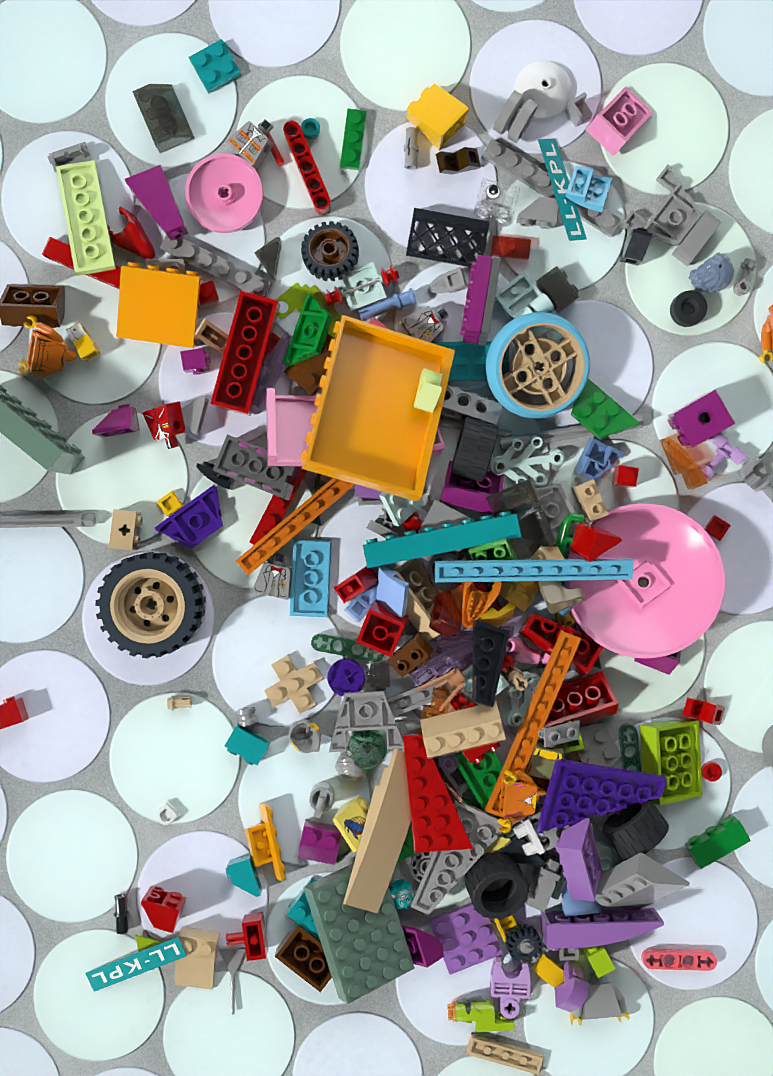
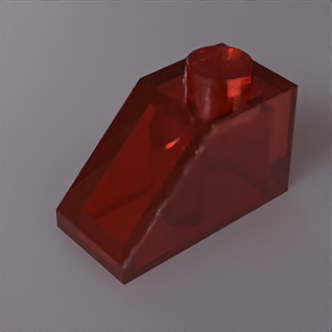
M447 589L435 596L429 628L448 638L459 632L462 614L451 591Z

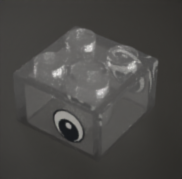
M482 178L473 213H476L481 218H496L495 220L501 223L510 222L516 209L521 188Z

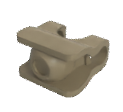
M564 581L538 582L548 611L552 614L582 603L585 600L583 590L579 588L566 589L561 585Z

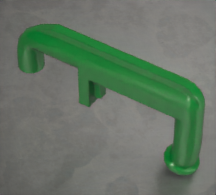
M569 514L560 523L554 547H558L563 556L567 543L572 544L574 538L569 536L572 522L582 523L585 521L586 518L583 514Z

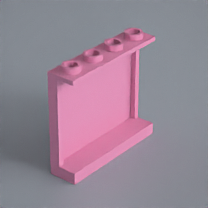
M267 388L268 466H302L303 462L300 461L302 450H306L308 445L305 442L307 431L312 429L313 424L309 422L312 412L316 413L317 406L314 405L316 396L275 395V388Z

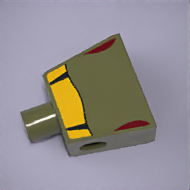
M539 739L528 762L526 774L550 780L556 758L565 760V746L557 744L544 747V740Z

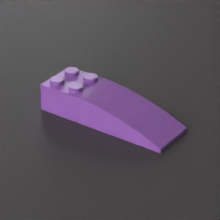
M654 908L601 909V913L564 916L563 911H541V935L547 949L553 951L561 950V948L579 950L583 947L616 943L664 926V921Z

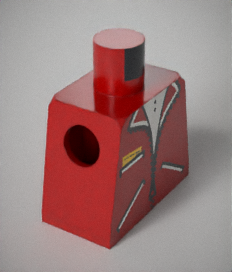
M180 401L142 412L155 441L165 439L168 449L179 447L176 435L185 433Z

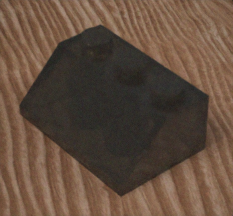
M148 84L132 91L159 153L195 139L172 84Z

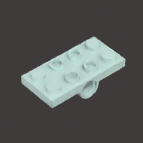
M525 271L495 293L496 301L511 320L535 312L551 313L558 316L551 300L539 291ZM536 326L530 328L534 337H547L555 342L564 338L559 332L549 327Z

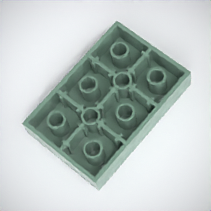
M0 385V433L47 471L71 475L85 458L81 454L82 450L76 445L66 442L67 438L63 434L51 430L52 426L48 422L36 418L37 413L30 408L22 406L21 400L14 395L11 396L6 393L7 389Z
M354 863L303 887L338 998L347 1004L415 968L389 885L378 913L343 904Z

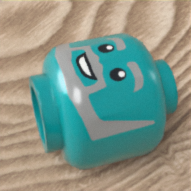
M405 879L393 881L389 888L395 907L401 910L410 908L415 896L412 884Z

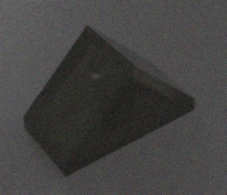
M275 237L254 252L256 258L272 280H276L282 246L280 237Z

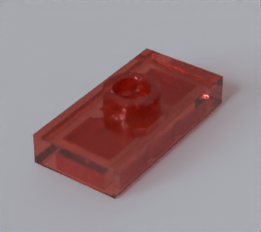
M493 235L490 256L528 260L531 240Z

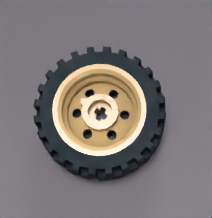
M162 552L134 555L114 565L110 569L111 572L103 577L104 584L98 587L97 593H100V598L95 600V606H99L100 609L96 617L97 620L102 619L103 626L100 629L102 632H108L110 635L107 638L110 643L115 641L119 645L117 649L120 651L128 650L130 651L129 655L134 657L142 655V658H150L151 656L156 658L162 657L185 645L194 637L196 630L200 628L202 624L201 619L206 611L203 609V605L206 602V596L203 597L202 595L204 587L202 584L199 585L196 579L198 577L196 572L192 573L189 569L190 566L187 563L180 562L178 557H171L167 553ZM155 582H159V583H160V588H159V589H156V588H155V585H154ZM136 587L141 588L140 594L135 593ZM170 595L174 597L172 603L167 601V597ZM156 601L157 605L151 606L150 602ZM131 606H135V613L131 612ZM164 614L169 616V621H164ZM144 620H149L151 622L150 626H145Z

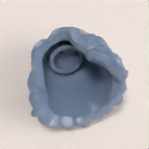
M718 252L701 264L697 270L693 269L688 278L691 280L694 288L710 294L721 291L729 286L734 277V268L730 258L726 254Z

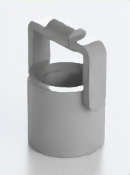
M327 782L315 784L309 797L310 805L315 810L313 817L319 819L322 812L328 811L334 804L335 791L332 785Z

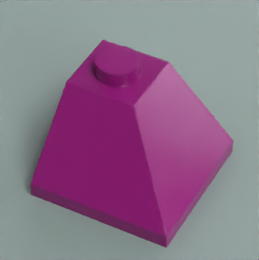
M130 404L119 405L118 409L112 410L92 430V434L104 438L140 431L136 408L130 407Z
M401 925L413 964L428 968L445 957L439 938L420 929Z

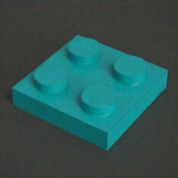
M222 39L188 57L208 94L242 76Z

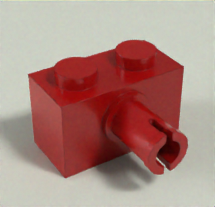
M263 912L245 914L242 920L243 931L226 933V941H228L226 945L244 944L247 961L266 959L269 948Z

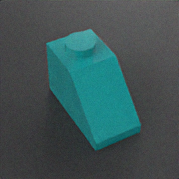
M251 854L229 860L226 867V875L228 879H231L232 884L256 897L261 896L263 889L256 867L253 866Z

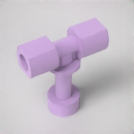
M720 432L709 438V441L717 447L715 450L717 455L708 465L703 464L698 469V472L704 478L710 480L715 475L713 470L723 459L728 460L730 458L735 464L739 465L748 455L740 448L731 446L727 442L728 438Z

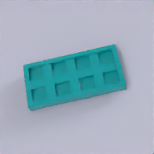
M463 341L432 342L433 344L455 350L448 381H487L486 358L492 341H487L485 346L478 345V343L477 345L464 343ZM509 345L502 360V375L509 371Z

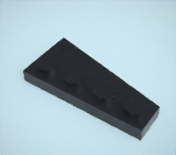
M473 620L472 702L486 707H493L510 631L478 620Z

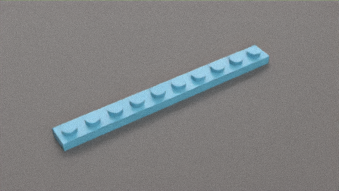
M632 558L594 559L591 562L585 559L435 561V582L633 580L634 560Z

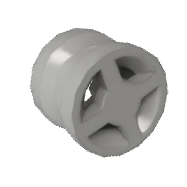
M255 706L236 710L237 715L240 717L239 726H247L258 722V718L254 713L256 710Z

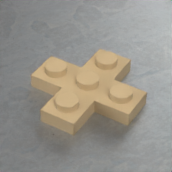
M286 655L271 664L280 679L279 682L264 690L273 707L291 698L299 714L317 704L308 687L324 678L315 662L297 670L290 656Z

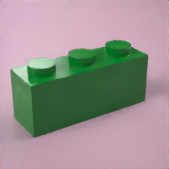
M732 816L724 818L716 826L708 827L701 835L691 837L685 843V846L695 864L700 869H703L751 840L741 822Z

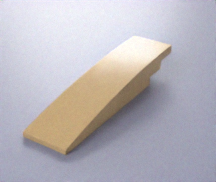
M393 749L389 768L384 767L380 785L374 788L343 904L374 913L379 911L411 822L405 752L399 749Z

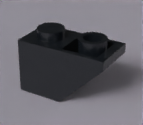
M644 228L633 229L624 241L620 262L638 266L644 259L653 233L648 232Z
M515 834L510 837V840L502 848L516 863L544 866L547 862V851L542 854L535 853L529 856L525 854L522 845L530 841L528 835L519 839Z

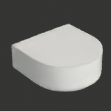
M168 801L159 808L156 814L158 822L162 825H169L180 816V813Z

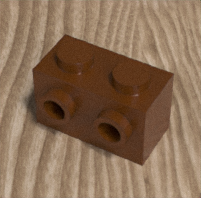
M418 632L397 649L387 662L401 678L407 674L411 676L418 669L417 666L420 663L424 665L432 658L430 654L434 649Z

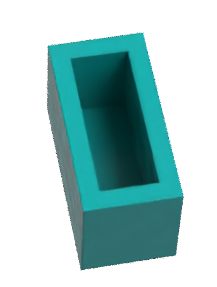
M238 723L224 746L229 753L242 756L246 763L258 765L271 742L245 726H239Z

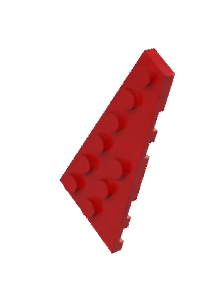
M422 733L403 735L415 853L473 849L471 840H469L434 758L429 759L427 757Z

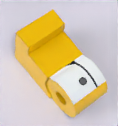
M80 321L66 329L81 359L87 362L101 353Z

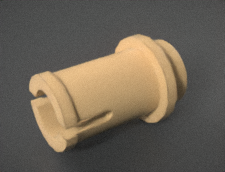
M172 695L170 698H167V708L172 711L178 708H192L191 696L174 697Z

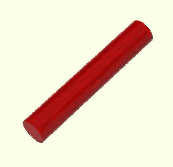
M269 132L266 137L274 143L270 151L277 165L282 166L285 162Z

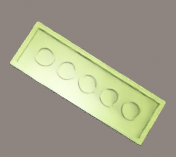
M95 160L56 166L76 275L116 269Z

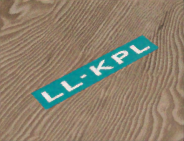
M538 139L569 241L587 240L577 205L566 197L569 180L556 139Z
M176 937L85 974L95 992L187 957L179 938Z

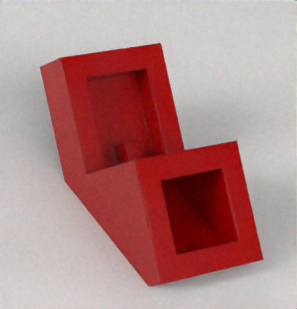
M687 697L682 716L720 725L725 707Z

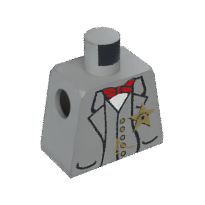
M427 306L402 318L400 323L409 336L432 343L444 331L441 322L448 318L449 315L443 307L434 313Z
M275 553L273 563L264 562L252 592L285 600L290 598L292 568L284 566L286 555Z

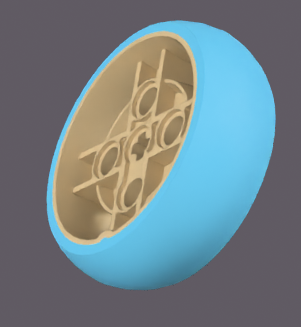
M545 312L525 314L507 323L496 334L486 358V376L493 395L507 410L526 418H546L570 407L582 393L590 371L589 351L581 333L564 318ZM536 326L549 327L559 332L564 338L555 342L547 337H534L530 328ZM513 341L516 348L510 358L509 371L502 375L503 356L508 345ZM531 344L532 351L526 354L525 347ZM557 351L558 357L553 361L551 354ZM573 358L571 376L565 388L562 389L560 383L566 374L567 360ZM536 362L541 363L539 370L534 369ZM523 371L525 377L522 381H519L517 378L518 373ZM546 378H549L550 385L545 388L543 382ZM521 390L531 395H542L545 403L526 404L517 400L511 394Z

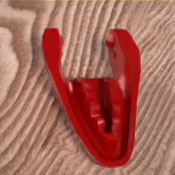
M120 206L118 208L119 213L125 215V218H128L129 221L123 231L117 234L110 231L108 226L111 242L141 258L153 259L156 255L155 249L141 223L134 214Z

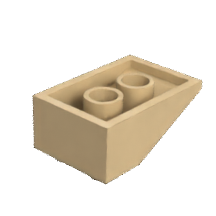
M182 927L178 938L187 957L176 960L175 985L213 990L220 932Z

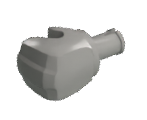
M758 457L745 461L738 472L741 479L755 492L762 490L773 502V484L771 483L773 476L767 474L765 466Z

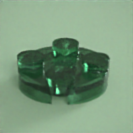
M371 730L357 731L347 745L348 755L355 761L354 764L363 769H372L379 765L386 755L384 737ZM365 745L369 746V748L371 749V751H369L368 753H366V750L362 748L365 747Z

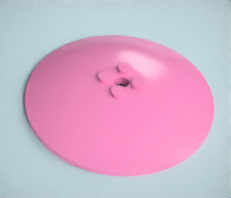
M641 503L621 506L609 511V515L590 523L589 525L603 528L622 539V542L596 559L632 558L634 566L633 580L565 581L566 589L579 588L585 594V600L575 605L571 611L587 635L612 652L623 656L644 659L674 654L697 641L715 620L720 610L725 590V574L722 559L708 533L684 513L657 504ZM570 551L568 559H584ZM641 577L649 580V585L645 588L640 587L637 583Z

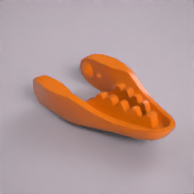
M501 581L494 582L489 592H483L474 588L471 584L472 582L464 583L462 623L464 627L472 628L473 620L479 621L480 617L497 598L501 589Z

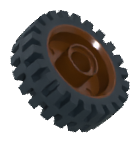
M329 221V225H326V222H322L321 227L318 224L315 225V230L310 229L308 231L309 235L305 234L304 241L301 244L303 262L310 274L315 275L319 280L322 278L323 281H327L330 278L331 281H335L337 277L341 280L343 279L342 275L347 277L350 274L349 271H353L358 263V242L352 230H349L346 225L342 227V224L339 222L336 225L334 221ZM328 250H334L332 253H326Z

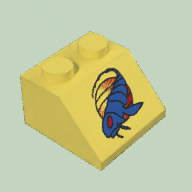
M360 795L341 805L333 818V822L353 853L358 851L369 810L367 801L362 799Z

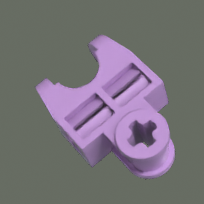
M495 957L490 971L491 997H498L501 1014L505 1018L512 1019L519 1013L520 998L530 999L531 980L528 961L523 963L521 960L516 970L507 972L502 968L501 957Z

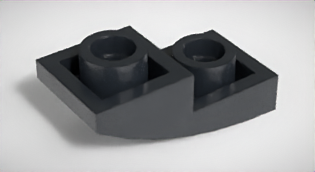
M203 461V465L197 463L196 467L209 480L223 488L233 489L234 483L229 482V477L220 474L218 478L216 477L217 472L213 471L214 464Z

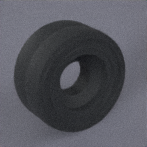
M688 290L680 293L673 299L670 305L672 320L682 327L696 325L706 316L707 301L697 291ZM685 304L693 306L692 314L685 313Z

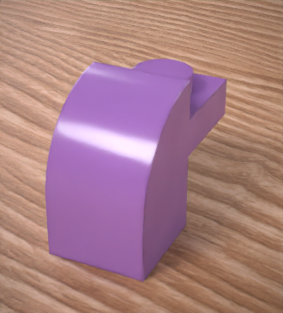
M567 961L563 964L564 983L555 987V1005L557 1008L573 1012L586 1001L589 993V982L584 981L582 966Z

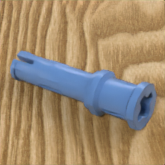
M412 288L398 295L395 293L392 296L393 298L358 309L361 320L364 321L394 309L400 311L403 307L411 304L417 305Z

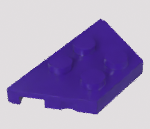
M212 485L154 529L191 549L223 527L216 485Z

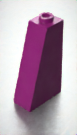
M161 165L124 179L131 192L170 241L181 239L184 235L189 234Z

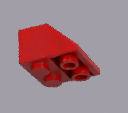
M150 886L142 898L141 905L154 928L173 933L180 920L187 897H183L178 892L170 893L164 891L159 886Z

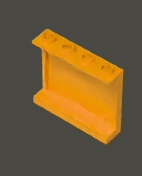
M128 262V265L121 266L116 337L188 348L197 347L198 339L195 338L194 334L197 326L200 281L203 280V276H198V272L186 271V274L178 273L179 269L167 268L166 271L159 270V266L153 265L141 268L139 263Z

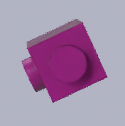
M204 348L180 351L183 371L186 373L193 372V375L204 374V370H209L208 364H211L210 353H206Z

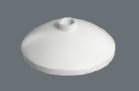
M536 61L521 70L515 81L514 90L524 95L520 108H522L527 100L531 99L539 104L533 118L550 119L559 115L566 108L571 97L572 87L569 76L562 67L550 61ZM545 82L548 84V86L544 87L542 86V83Z

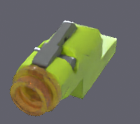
M481 995L458 999L457 1001H452V1004H447L448 1020L466 1023L474 1021L476 1032L515 1030L513 1018H505L501 1013L495 1015L493 1001L484 1000Z

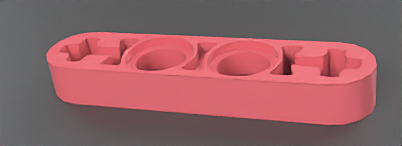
M649 948L641 954V960L648 969L710 971L717 966V959L709 950ZM650 955H652L655 959H652L651 962H648L647 959H649ZM673 955L674 961L670 964L665 963L666 956ZM686 956H693L692 963H684V958ZM707 957H709V958L711 959V960L708 961V964H706V963L703 961V960H707Z

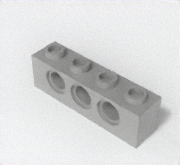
M447 385L445 396L448 400L443 401L441 414L463 422L467 417L494 425L497 424L502 405L498 401L480 397L477 393L462 391L461 388L456 386L451 387ZM458 402H464L466 406H460ZM476 408L483 409L484 413L478 412Z

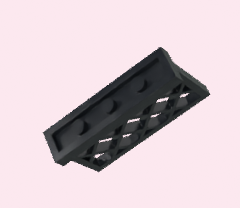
M414 208L406 256L471 268L472 263L468 261L466 256L474 250L478 255L484 256L490 221ZM416 222L424 223L428 229L420 236L414 230ZM437 226H443L447 233L437 239L432 229ZM460 229L466 237L456 243L450 233ZM430 232L435 242L426 247L421 237ZM475 232L483 234L482 242L477 246L470 239V236ZM449 235L455 245L445 251L439 241ZM468 239L473 249L464 254L458 245ZM419 240L424 250L420 253L410 252L411 245ZM436 243L443 251L438 257L432 256L428 250ZM454 247H457L462 255L457 260H451L447 254Z

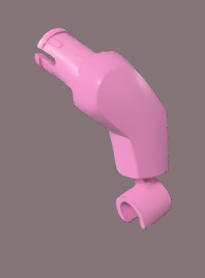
M512 637L507 642L506 651H509L520 663L538 665L540 661L547 665L551 656L545 652L544 656L541 657L540 652L528 648L524 640L519 637Z

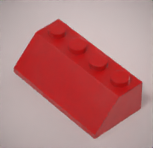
M603 671L562 684L544 727H553L565 724L568 721L574 722L578 720L580 721L579 726L615 715L619 703Z

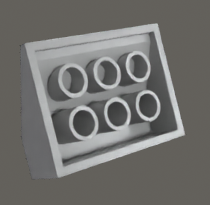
M639 853L602 873L595 900L600 905L606 907L641 909L689 886L690 882L643 853Z

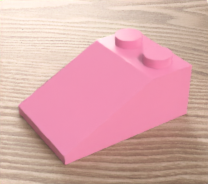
M625 86L586 128V131L614 156L653 112Z

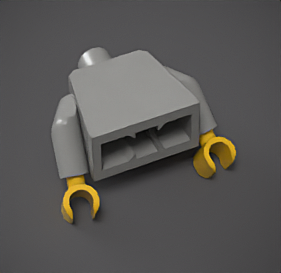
M590 972L591 984L589 985L587 999L580 1008L570 1014L571 1025H573L574 1020H578L579 1026H581L582 1019L617 1017L619 1022H621V1017L624 1015L629 1020L626 1000L619 989L613 986L612 983H603L602 977L598 978L595 972Z

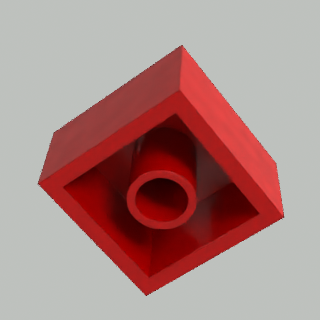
M373 601L356 643L392 657L409 616L405 615L401 619L389 612L381 604Z

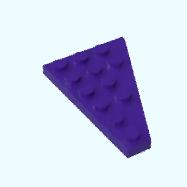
M556 758L536 830L538 833L543 834L546 830L555 827L560 829L566 825H573L594 815L602 816L608 812L625 809L630 804L637 802L641 804L650 799L661 798L667 778L662 775Z

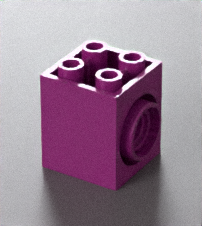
M716 389L708 391L668 414L670 419L667 420L673 430H677L679 434L677 439L682 446L685 445L686 448H693L735 424ZM701 413L705 415L704 423L699 419Z

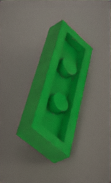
M347 109L340 168L359 171L367 111Z

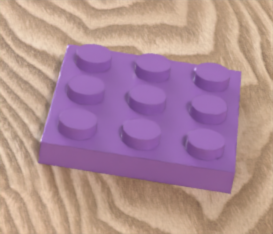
M472 902L429 919L434 936L439 938L442 943V950L445 956L443 959L450 975L503 954L490 919L478 914Z

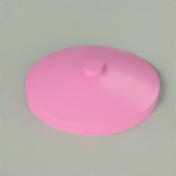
M220 153L204 158L192 169L186 181L185 198L191 214L203 227L213 232L233 233L247 227L259 214L263 203V186L258 173L245 159L233 154Z

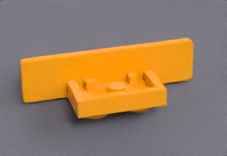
M261 803L259 804L262 823L245 828L253 866L258 867L272 862L275 878L283 881L285 880L284 874L286 870L280 859L281 848L276 841L277 830L271 819L273 818V812L270 806Z

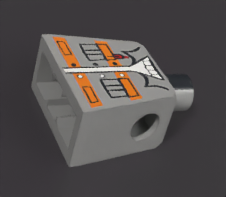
M266 119L263 120L258 128L251 121H248L229 137L226 142L258 171L273 147L274 143L266 136L274 127Z

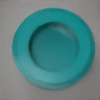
M307 118L302 122L301 130L304 137L312 140L319 136L320 125L316 119Z

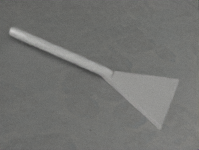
M245 948L218 949L231 974V1014L234 1015L235 972L243 958Z

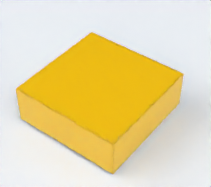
M170 491L157 501L167 517H170L184 507L174 491Z

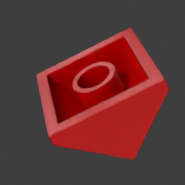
M578 523L570 549L575 554L591 562L622 542V539L603 528Z

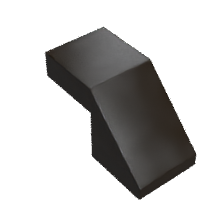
M463 147L454 153L440 151L435 154L439 173L452 175L481 168L476 148Z

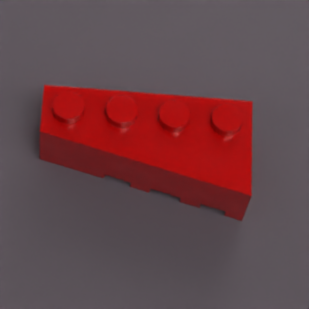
M536 614L527 617L518 633L550 655L561 630L580 637V643L569 668L581 676L589 673L603 650V646L595 642L587 633H581L571 627L557 624L555 621Z

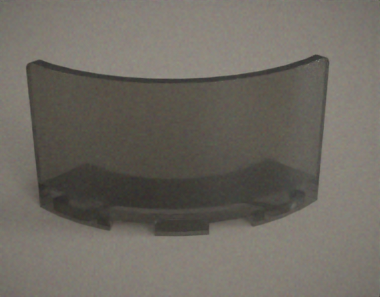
M530 479L486 497L495 518L500 517L499 513L511 511V514H517L521 537L508 540L513 544L519 560L533 556L540 547L557 546L546 517H541L544 511Z

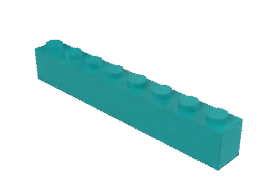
M511 511L499 513L500 517L492 518V515L480 517L481 521L473 522V519L462 520V525L454 526L453 522L443 524L442 529L435 530L433 526L423 528L424 532L416 534V531L413 530L404 532L405 536L398 538L396 534L385 536L383 541H378L377 538L366 540V544H363L367 568L484 545L504 538L513 539L521 537L517 514H511Z

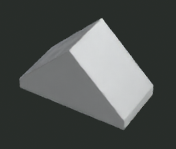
M204 396L181 408L185 422L191 432L197 436H200L209 401Z

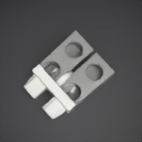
M540 809L520 820L521 823L514 827L513 830L519 839L528 835L530 841L523 844L522 848L525 854L529 856L535 853L542 854L556 847L557 840H560L562 831L568 829L569 825L560 829L555 827L546 830L543 834L538 833L536 828L542 810Z

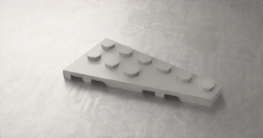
M455 799V807L466 829L469 840H471L473 849L433 852L411 903L412 908L427 915L432 912L448 891L457 884V881L466 874L484 854V851L498 838L501 833L498 828L502 826L498 823L499 817Z

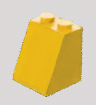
M434 83L430 88L426 87L422 91L421 97L417 101L414 100L407 107V119L440 150L466 124L469 108Z

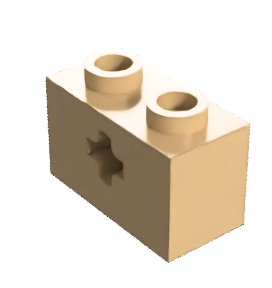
M594 479L572 487L580 509L586 518V523L609 515Z
M113 509L109 548L133 551L139 547L140 536L138 531L143 523V517L140 516L141 512ZM123 529H130V533L124 532Z

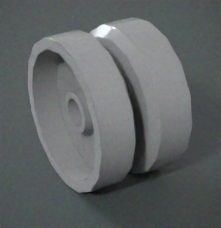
M516 90L512 92L493 127V130L503 134L511 125L507 136L514 143H517L523 133L526 132L539 105L529 99L520 108L524 95Z

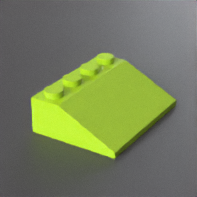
M699 720L641 724L642 772L662 775L667 778L662 797L654 800L651 799V801L656 805H664L703 796Z

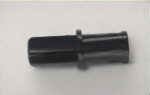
M117 894L114 896L115 913L113 915L116 917V932L121 935L128 932L127 915H129V911H127V894Z

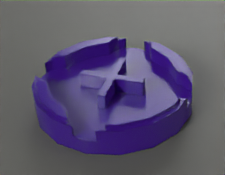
M344 658L337 660L328 671L327 681L329 687L339 696H344L345 692H359L365 682L363 667L353 659Z

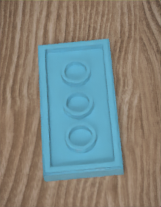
M293 539L290 616L328 618L332 541Z

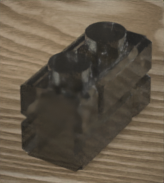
M556 266L540 277L536 284L551 300L554 309L559 314L577 301L579 291L574 284L570 285L566 272Z

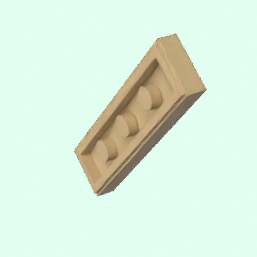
M473 1033L470 1035L466 1048L467 1055L536 1075L540 1074L544 1061V1054Z

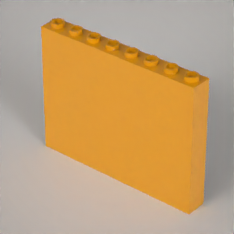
M342 315L340 321H336L333 332L336 333L335 339H331L328 348L331 351V355L325 360L324 368L327 371L326 375H322L319 387H322L321 394L317 393L314 405L317 406L316 413L312 412L309 423L313 425L311 431H307L305 442L308 445L306 450L303 449L300 461L303 462L301 469L417 502L423 494L455 350ZM424 368L443 374L440 383L442 391L432 413L413 407L421 373Z

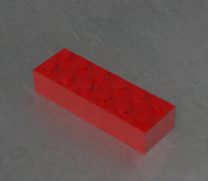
M240 290L210 402L214 407L251 416L280 309L278 300Z

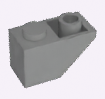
M539 197L518 214L516 223H520L524 227L537 225L541 229L554 227L558 215L556 198Z

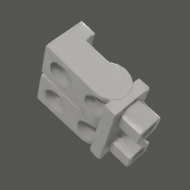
M548 853L546 864L544 866L536 865L533 871L534 878L529 887L528 898L525 901L526 905L545 912L556 885L555 880L559 882L561 877L558 873L560 862L557 861L555 855Z

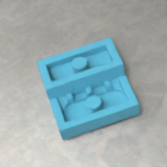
M575 165L566 197L585 208L603 212L612 178L593 175L594 169Z

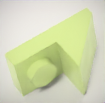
M425 368L422 370L414 408L431 413L434 411L442 391L440 383L443 374Z

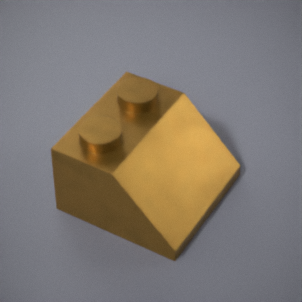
M501 581L499 595L525 612L537 595L539 581Z

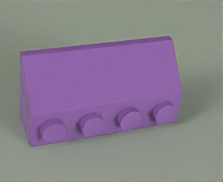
M585 818L562 831L560 840H557L556 851L560 854V864L563 865V876L567 880V890H570L571 898L595 902L603 870L590 818Z

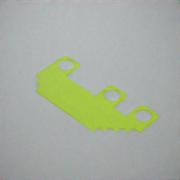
M295 283L276 299L279 302L285 301L288 304L287 312L278 313V317L284 319L295 309L301 313L306 295L310 294L333 316L328 334L335 338L336 333L333 332L336 321H340L341 315L332 305L328 306L325 296L315 285L309 288L307 285L300 287L298 283Z

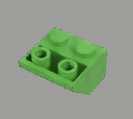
M506 538L469 549L472 560H519L513 544Z

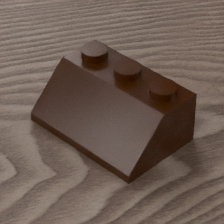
M7 284L0 298L1 324L16 327L25 326L24 323L27 322L32 325V320L28 319L27 316L33 315L37 318L38 323L42 322L51 328L60 327L65 315V286Z
M328 333L321 354L288 366L284 371L289 378L311 396H314L321 388L319 387L321 377L326 375L327 369L324 368L326 358L331 355V351L328 350L330 341L335 339Z
M300 925L291 930L276 948L275 958L319 992L324 989L332 978L321 941Z

